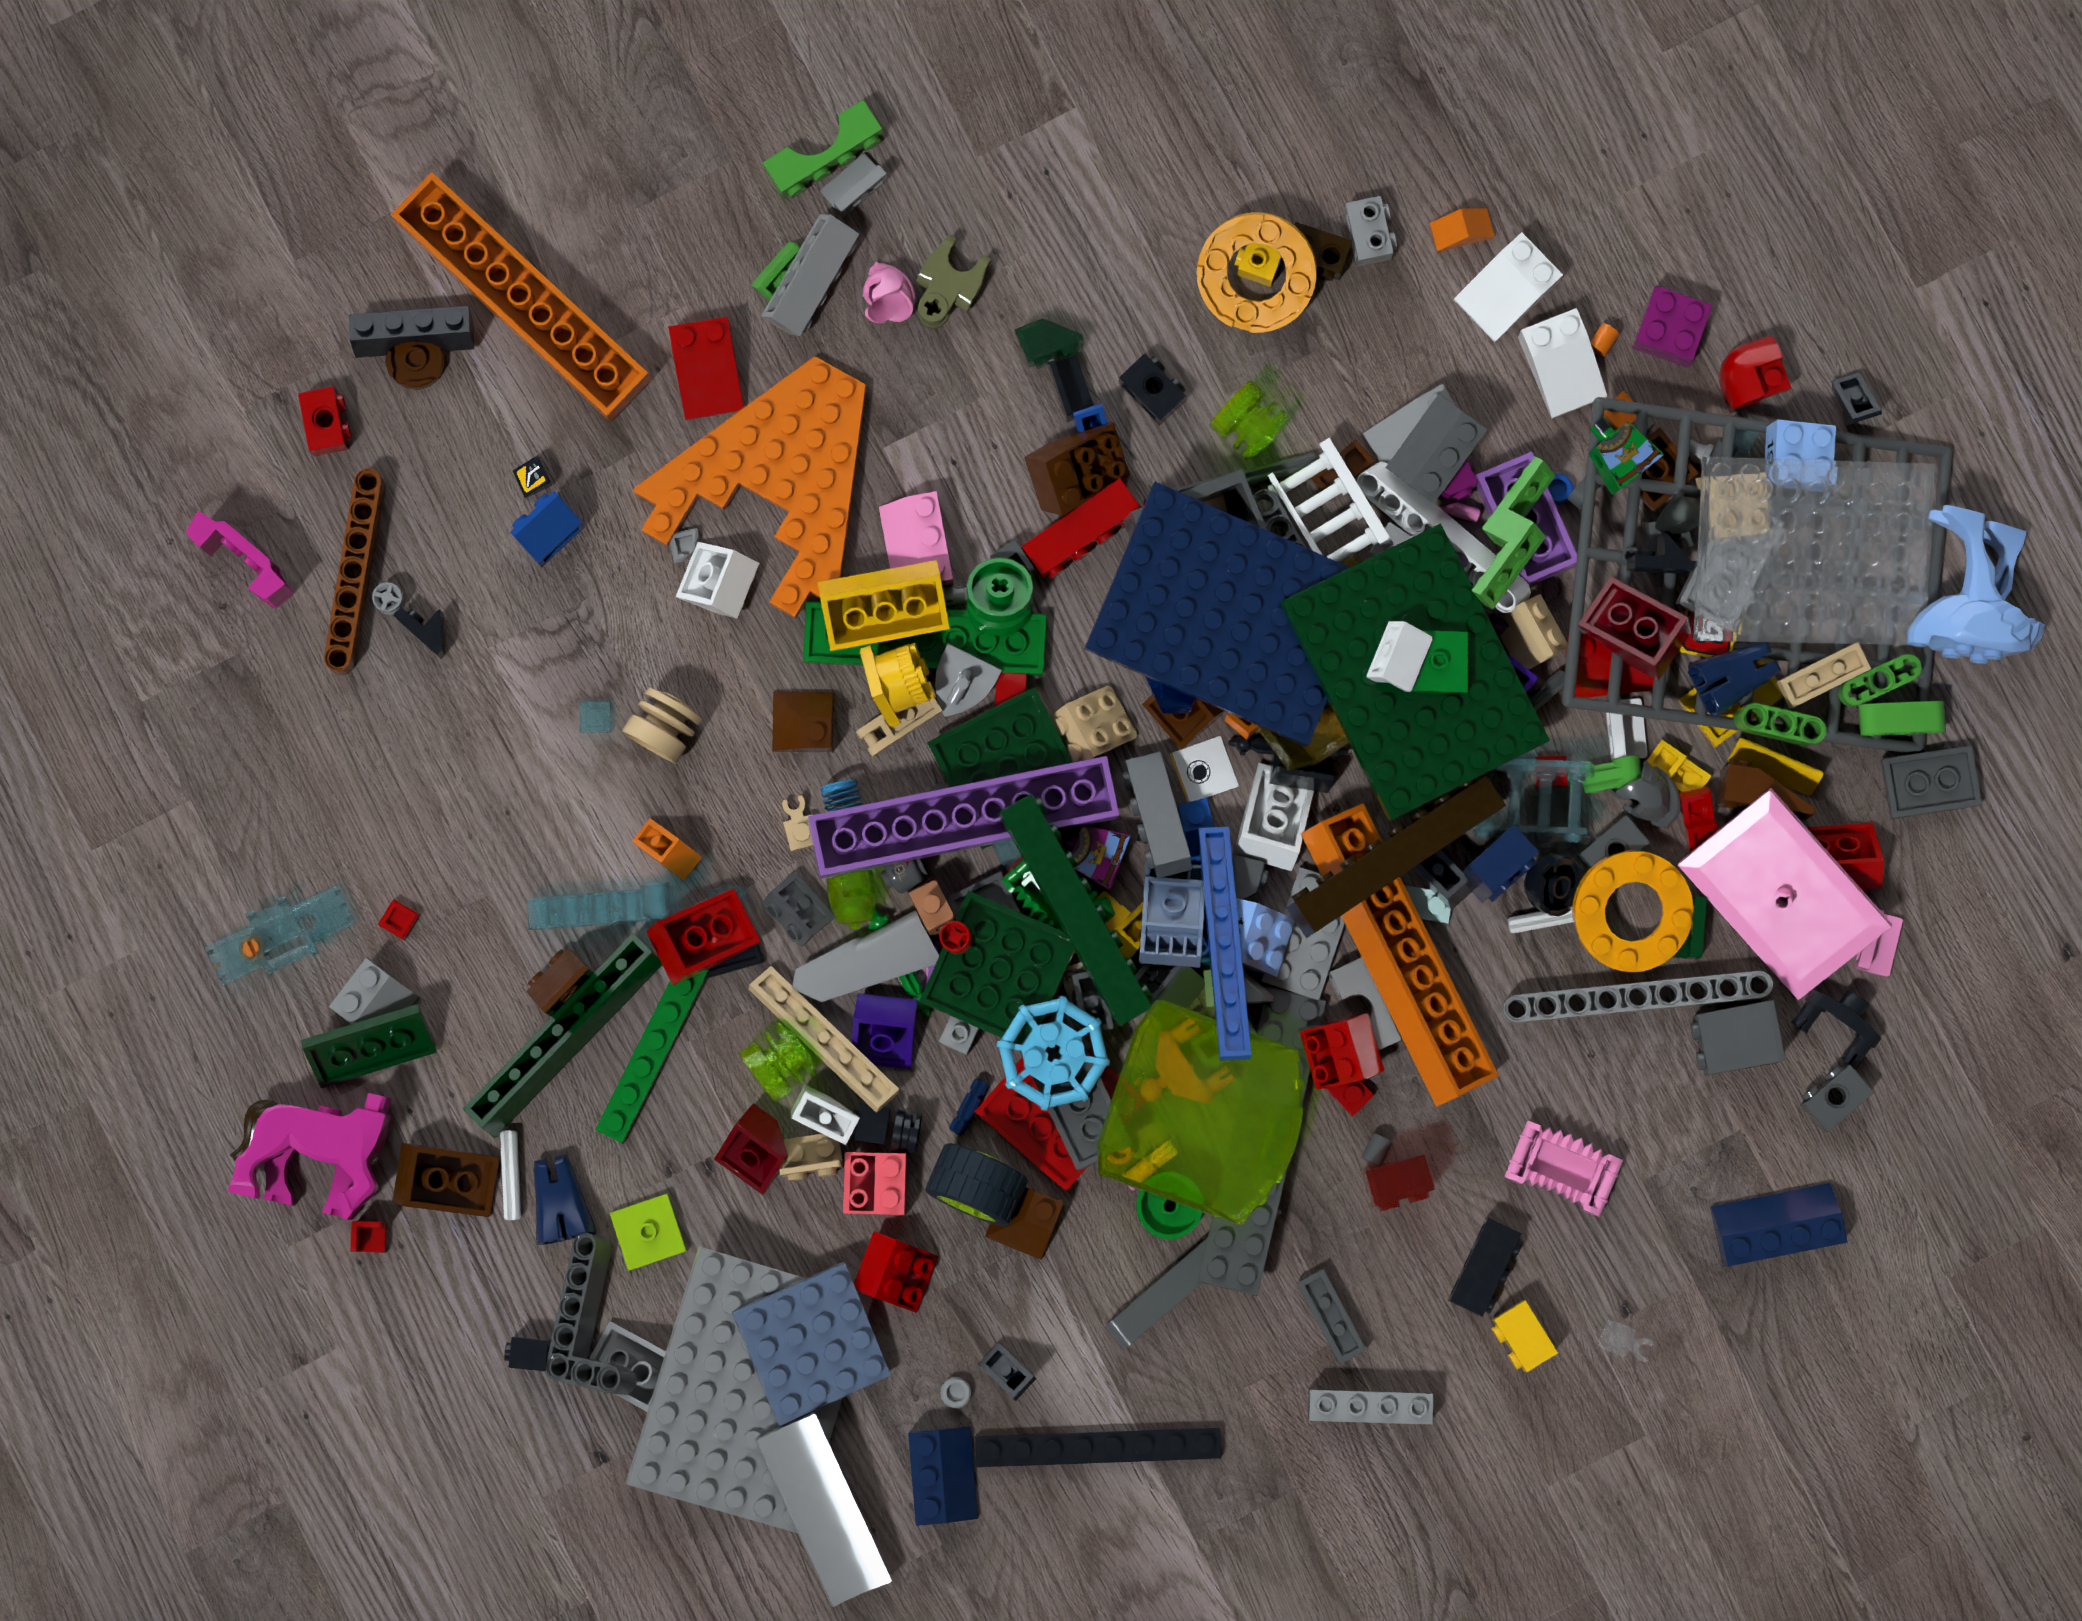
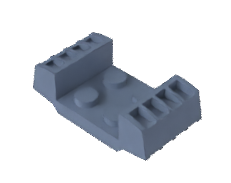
M1146 862L1139 963L1200 968L1204 920V892L1201 865H1192L1193 870L1157 879L1155 869H1148Z

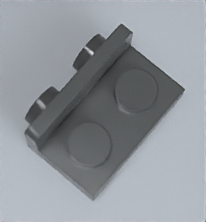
M797 872L770 891L763 901L769 916L776 919L784 927L787 936L792 941L797 942L800 947L807 944L815 934L835 918L833 913Z

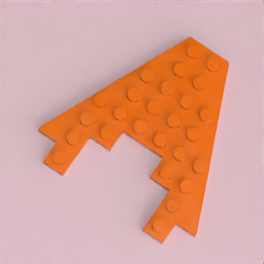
M814 356L634 488L633 493L655 505L641 531L668 547L671 539L678 532L698 497L725 510L739 486L788 512L774 538L799 553L769 603L796 619L811 594L820 598L818 582L838 579L842 575L866 398V384Z

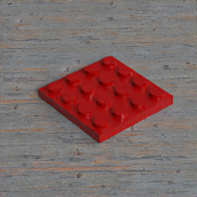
M1088 1050L1089 1055L1091 1057H1095V1055L1090 1050ZM1023 1057L1015 1064L1017 1074L1025 1069ZM1106 1066L1100 1077L1123 1125H1125L1146 1099ZM1031 1075L1022 1080L1038 1090ZM1005 1076L974 1112L1067 1192L1088 1167L1077 1171L1049 1111L1041 1110L1040 1106L1012 1088L1008 1089L1005 1085L1007 1082Z

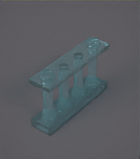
M1513 759L1478 777L1481 779L1487 776L1492 783L1495 774H1507V778L1510 779L1507 825L1489 824V817L1469 830V832L1474 833L1473 837L1492 838V833L1504 834L1515 825L1523 835L1564 836V841L1582 842V837L1590 838L1591 831L1587 828H1580L1582 782H1586V777H1594V764L1592 762ZM1525 775H1537V780H1540L1537 826L1520 825L1522 780L1525 779ZM1556 776H1568L1567 781H1570L1568 827H1550L1552 781H1555Z

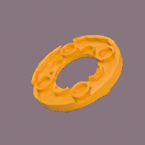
M1262 212L1237 215L1220 224L1204 243L1197 265L1198 288L1208 309L1226 325L1252 333L1277 330L1295 320L1308 305L1317 279L1315 255L1304 234L1289 221L1279 216ZM1252 243L1267 245L1275 249L1283 258L1286 266V281L1281 290L1272 298L1262 301L1249 300L1239 295L1231 286L1228 277V263L1233 254L1241 247Z
M1627 850L1601 859L1583 876L1573 899L1572 918L1580 943L1597 961L1619 971H1646L1665 963L1682 947L1692 924L1693 899L1685 878L1670 862L1645 851ZM1625 883H1644L1655 890L1660 898L1662 916L1659 925L1652 934L1643 939L1635 941L1620 939L1611 932L1606 922L1605 908L1608 898L1615 889Z

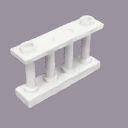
M1330 438L1319 444L1324 452L1319 455L1320 458L1282 482L1279 483L1273 472L1267 475L1272 482L1268 489L1274 492L1279 500H1283L1314 552L1323 555L1316 542L1354 519L1360 520L1363 517L1369 525L1365 529L1366 533L1326 557L1340 563L1371 543L1373 545L1379 543L1383 550L1394 544ZM1326 468L1328 470L1335 469L1339 477L1334 480V484L1294 508L1286 495L1288 491ZM1349 492L1354 501L1349 505L1351 508L1309 533L1301 517L1339 494L1345 495Z

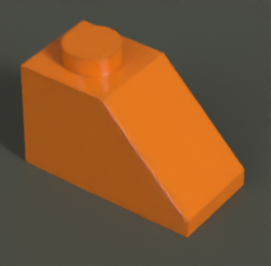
M651 818L648 819L631 841L683 881L695 869L697 863L702 858L683 841Z

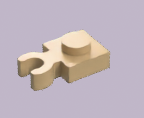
M802 795L798 796L800 805L795 810L789 808L787 800L782 802L784 811L791 816V820L783 822L791 852L813 846L807 821L808 816L811 815L804 816L803 814L806 802Z

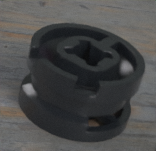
M897 1110L891 1151L899 1152L900 1150H906L907 1153L916 1155L922 1113L907 1114L906 1110Z

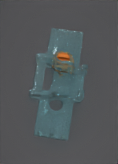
M338 885L292 907L285 895L276 899L277 904L259 913H256L255 910L245 913L251 926L205 947L222 986L262 967L267 976L270 977L274 975L273 971L307 955L312 954L315 956L319 954L315 942L356 924ZM306 914L315 916L317 921L315 928L310 931L301 929L299 924L300 919ZM303 935L306 941L305 944L268 960L266 955L268 951Z

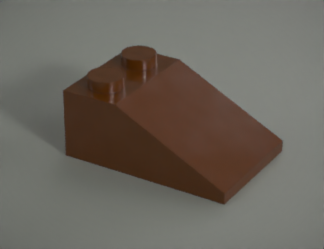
M1734 760L1733 764H1728L1720 771L1715 806L1743 811L1767 790L1772 788L1799 820L1805 821L1815 815V808L1761 769L1752 768L1751 762Z
M569 948L565 952L562 949L559 950L550 959V968L544 974L539 971L528 982L530 988L526 992L539 1008L551 1017L594 973Z
M402 1142L392 1203L405 1207L490 1217L499 1157Z

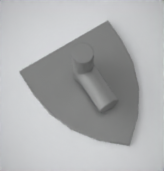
M948 643L937 667L935 682L937 700L944 717L962 713L977 705L988 695L1002 670Z

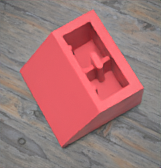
M845 1152L843 1214L906 1215L907 1154Z

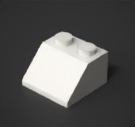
M697 542L676 597L712 612L738 618L744 606V600L750 585L755 578L759 563L735 550Z

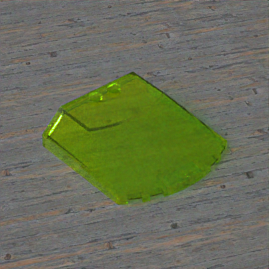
M1157 999L1135 1028L1097 1143L1099 1176L1241 1225L1249 1219L1248 1216L1259 1205H1263L1268 1199L1267 1195L1275 1183L1280 1182L1297 1144L1303 1116V1108H1300L1301 1090H1304V1081L1300 1079L1298 1050L1249 1032L1251 1059L1220 1061L1216 1019L1168 1001Z

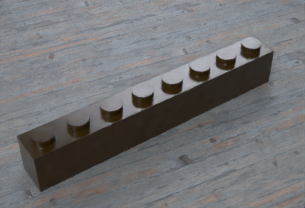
M1484 776L1478 781L1473 779L1459 786L1461 792L1454 797L1451 792L1447 793L1435 801L1438 806L1436 809L1429 812L1426 807L1411 817L1415 823L1406 828L1403 823L1388 832L1389 840L1382 844L1378 839L1364 848L1366 855L1359 860L1354 855L1340 864L1343 869L1341 872L1333 875L1329 871L1316 880L1318 887L1312 891L1305 887L1293 895L1294 903L1286 907L1306 939L1504 808L1506 804L1488 777Z

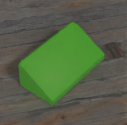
M789 241L751 284L768 301L772 298L800 247L796 243Z

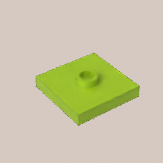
M668 1193L610 1213L628 1271L687 1252Z

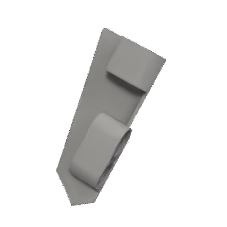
M915 910L863 938H855L797 968L792 989L820 1002H824L934 966L939 958V954L918 911Z

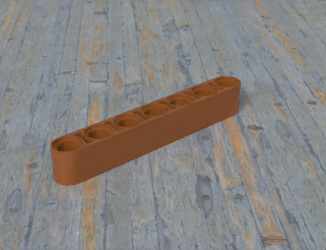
M371 468L360 470L354 478L324 653L326 666L338 675L350 673L356 663L385 493L383 478ZM374 477L377 479L374 489L370 491L363 490V483L367 478ZM371 507L372 513L368 519H358V512L361 508ZM358 536H365L367 538L366 545L361 549H354V539ZM354 565H360L362 567L361 575L355 579L349 578L348 570ZM349 594L356 595V604L351 608H344V598ZM343 624H351L352 631L350 635L345 638L339 637V627ZM345 653L347 656L346 663L341 667H334L333 658L335 655Z

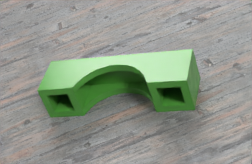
M864 100L838 115L839 133L833 145L826 151L816 155H803L787 147L763 162L765 172L783 199L788 196L791 198L798 196L806 189L805 185L813 180L819 182L830 175L832 168L839 164L841 166L849 164L856 158V153L864 148L868 151L881 142L880 138L883 137V130Z

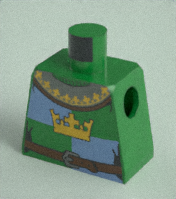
M1603 417L1589 428L1600 441V444L1589 452V456L1612 495L1621 490L1664 455L1628 422L1614 431Z

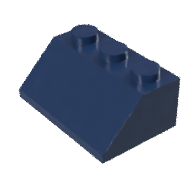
M970 1426L909 1432L916 1526L978 1519Z

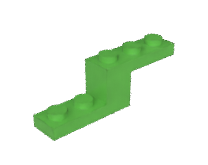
M1536 456L1523 470L1516 483L1506 493L1502 502L1482 527V530L1495 544L1503 548L1472 589V592L1478 599L1492 610L1546 538L1534 522L1525 518L1556 476L1548 465Z

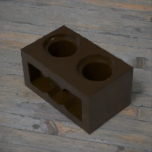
M1295 222V226L1304 234L1313 249L1317 264V277L1325 281L1340 280L1352 240ZM1326 253H1334L1339 261L1336 264L1329 265L1324 262L1322 256Z

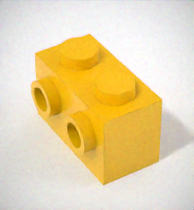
M1249 244L1246 249L1240 248L1234 263V265L1239 266L1237 276L1271 288L1282 257L1275 249L1267 245Z
M1522 1300L1492 1319L1495 1326L1491 1330L1500 1344L1506 1342L1511 1352L1507 1355L1516 1370L1522 1368L1524 1372H1529L1558 1354L1526 1300Z

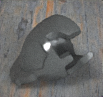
M1644 761L1641 763V779L1634 780L1619 790L1612 789L1611 793L1617 799H1630L1633 801L1631 807L1626 803L1622 807L1629 814L1642 820H1649L1653 826H1664L1667 829L1674 823L1680 812L1681 803L1678 789L1663 770L1653 767L1648 761Z

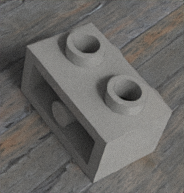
M1381 196L1346 203L1344 213L1350 240H1352L1351 244L1356 267L1392 260L1393 250H1397V243L1394 232L1389 233L1387 222L1391 221L1388 204H1382Z

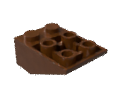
M1109 422L1048 443L1024 457L1041 510L1060 516L1082 505L1119 478L1123 480L1130 476L1114 422Z

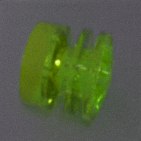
M1253 380L1247 382L1231 397L1209 425L1223 440L1237 433L1239 436L1232 448L1237 451L1247 443V447L1241 454V457L1246 461L1265 450L1273 442L1289 417V414L1284 409L1274 417H1271L1278 407L1275 401L1264 409L1260 406L1266 396V392Z
M780 1022L774 1025V1028L781 1036L777 1041L774 1040L768 1031L764 1033L769 1045L768 1048L764 1050L758 1043L753 1041L738 1052L744 1063L775 1103L792 1092L787 1081L789 1076L792 1075L801 1084L805 1082L798 1071L801 1067H804L811 1077L817 1073L810 1053L794 1032H791Z

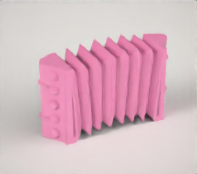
M1527 1121L1525 1129L1519 1135L1518 1146H1516L1512 1159L1509 1160L1510 1164L1504 1177L1517 1184H1522L1528 1180L1529 1187L1536 1183L1538 1188L1546 1185V1191L1554 1188L1556 1195L1563 1193L1564 1200L1570 1198L1571 1204L1578 1202L1581 1211L1601 1217L1605 1204L1608 1203L1607 1199L1614 1182L1618 1178V1172L1623 1160L1610 1154L1602 1156V1149L1593 1152L1592 1143L1584 1147L1583 1139L1579 1138L1573 1141L1572 1133L1563 1137L1562 1130L1553 1134L1550 1127L1543 1131L1541 1125Z

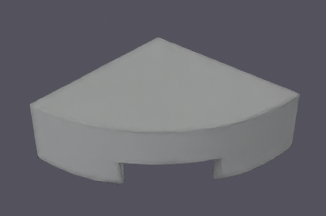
M698 528L674 534L670 542L674 564L681 563L688 559L690 554L692 555L699 539Z

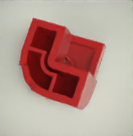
M1766 336L1740 345L1731 350L1722 361L1718 374L1719 385L1730 414L1758 405L1761 400L1789 391L1792 388L1782 363L1783 355L1772 336Z

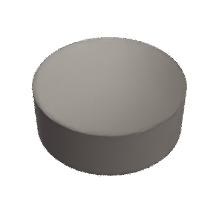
M950 1378L941 1387V1398L951 1408L963 1407L970 1400V1385L962 1378Z

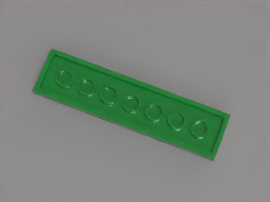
M806 602L803 663L863 666L860 654L861 648L870 645L877 656L904 645L916 643L920 657L925 659L928 670H937L941 656L949 643L1001 669L1003 673L1043 676L1046 615L1031 614L1029 621L1022 629L1013 634L996 636L986 634L978 629L969 618L967 610L946 609L950 629L830 651L822 604Z

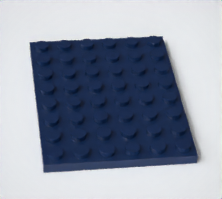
M1155 481L1084 650L1307 747L1323 712L1327 697L1279 603L1350 567Z

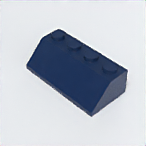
M1830 1183L1710 1207L1723 1267L1848 1243L1842 1213Z

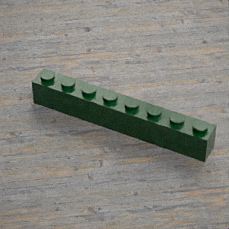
M1032 794L999 811L997 814L1117 1026H1122L1150 1010L1152 1006L1149 1001L1153 1000V997L1145 984L1139 985L1134 975L1138 971L1131 958L1127 957L1125 959L1119 950L1123 944L1114 930L1109 932L1104 921L1108 920L1103 908L1100 904H1093L1089 896L1093 891L1085 877L1079 879L1074 868L1078 865L1069 850L1064 852L1059 843L1062 840L1059 830L1054 823L1049 826L1044 814L1048 812L1039 797L1034 799Z
M632 933L468 1102L463 1110L484 1131L496 1138L662 966L659 957Z

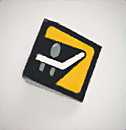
M538 456L513 470L525 498L552 486Z

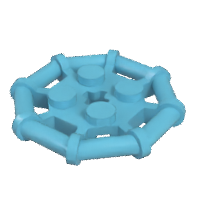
M1064 996L1051 1001L1018 1007L1017 1015L1002 1039L997 1041L996 1046L999 1047L1007 1081L1005 1083L1008 1089L1012 1088L1045 1111L1050 1107L1088 1100L1089 1093L1106 1066H1110L1100 1026L1102 1022L1099 1017L1094 1018L1067 1001V997ZM1056 1012L1055 1021L1037 1025L1033 1019L1036 1016ZM1064 1013L1084 1025V1027L1079 1031H1075L1062 1023ZM1027 1022L1031 1027L1028 1036L1022 1045L1013 1043ZM1088 1032L1090 1033L1095 1057L1085 1055L1082 1037ZM1055 1045H1058L1060 1047V1059H1053L1052 1062L1048 1061L1049 1054L1045 1052L1046 1048H1053ZM1012 1049L1021 1051L1025 1069L1017 1074ZM1083 1063H1094L1081 1085H1079L1075 1076ZM1031 1075L1044 1084L1043 1093L1022 1080ZM1069 1081L1074 1090L1050 1095L1051 1085Z

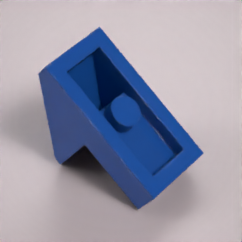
M1207 798L1177 805L1192 864L1201 862L1198 840L1199 828L1215 827L1212 822Z

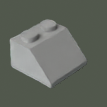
M366 958L329 1007L348 1022L354 1024L412 1006L419 996L373 961Z

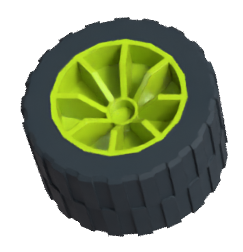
M947 1143L942 1148L925 1191L938 1201L967 1215L991 1224L1007 1227L1011 1223L1028 1183V1178L1018 1170L990 1155L960 1145Z

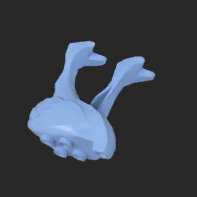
M1944 505L1942 511L1931 510L1928 516L1929 520L1953 531L1964 541L1966 549L1965 578L1960 594L1943 596L1915 617L1907 629L1906 644L1916 647L1929 646L1932 650L1942 652V656L1946 658L1957 659L1960 658V655L1970 657V662L1987 664L1988 660H2000L2001 657L2034 650V647L2042 639L2045 624L2039 621L2036 622L2035 618H2028L2022 613L2021 609L2005 601V598L2012 590L2014 566L2017 556L2023 547L2027 531L1994 521L1985 522L1984 513L1960 507ZM1984 542L1993 547L1999 555L1996 569L1986 553Z

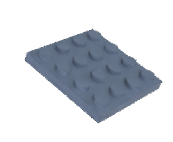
M844 1262L732 1311L736 1325L779 1426L891 1376Z

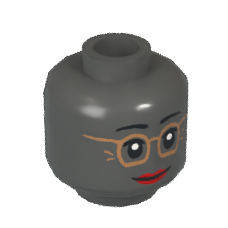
M922 858L887 865L885 870L881 872L887 888L894 887L901 894L923 884L925 875L928 874Z

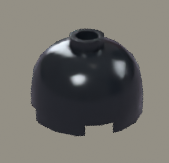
M1549 854L1536 860L1537 863L1526 872L1524 880V892L1529 902L1550 916H1561L1570 912L1571 910L1568 907L1573 903L1576 889L1584 876V871L1578 868L1574 859L1567 856Z

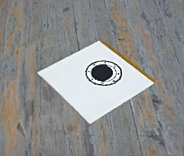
M1221 736L1170 753L1187 802L1204 799L1239 786Z

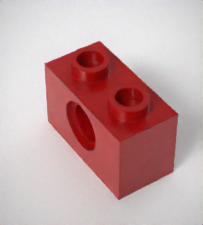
M333 386L298 393L309 452L315 457L349 450L347 441L352 440L349 423H344L342 412L346 411L343 394H338ZM324 415H333V422L330 426L320 427L319 422Z

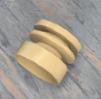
M648 687L644 694L655 702L654 705L640 700L638 705L648 715L646 718L631 715L622 732L651 752L677 764L686 748L683 742L677 738V735L681 733L693 737L695 732L686 726L685 722L687 721L695 726H699L702 718L695 714L691 707L667 692L657 691Z

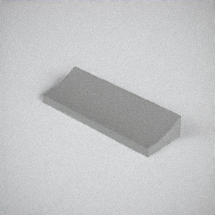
M809 1412L754 1439L831 1606L835 1607L855 1596L891 1582L888 1571L816 1415Z

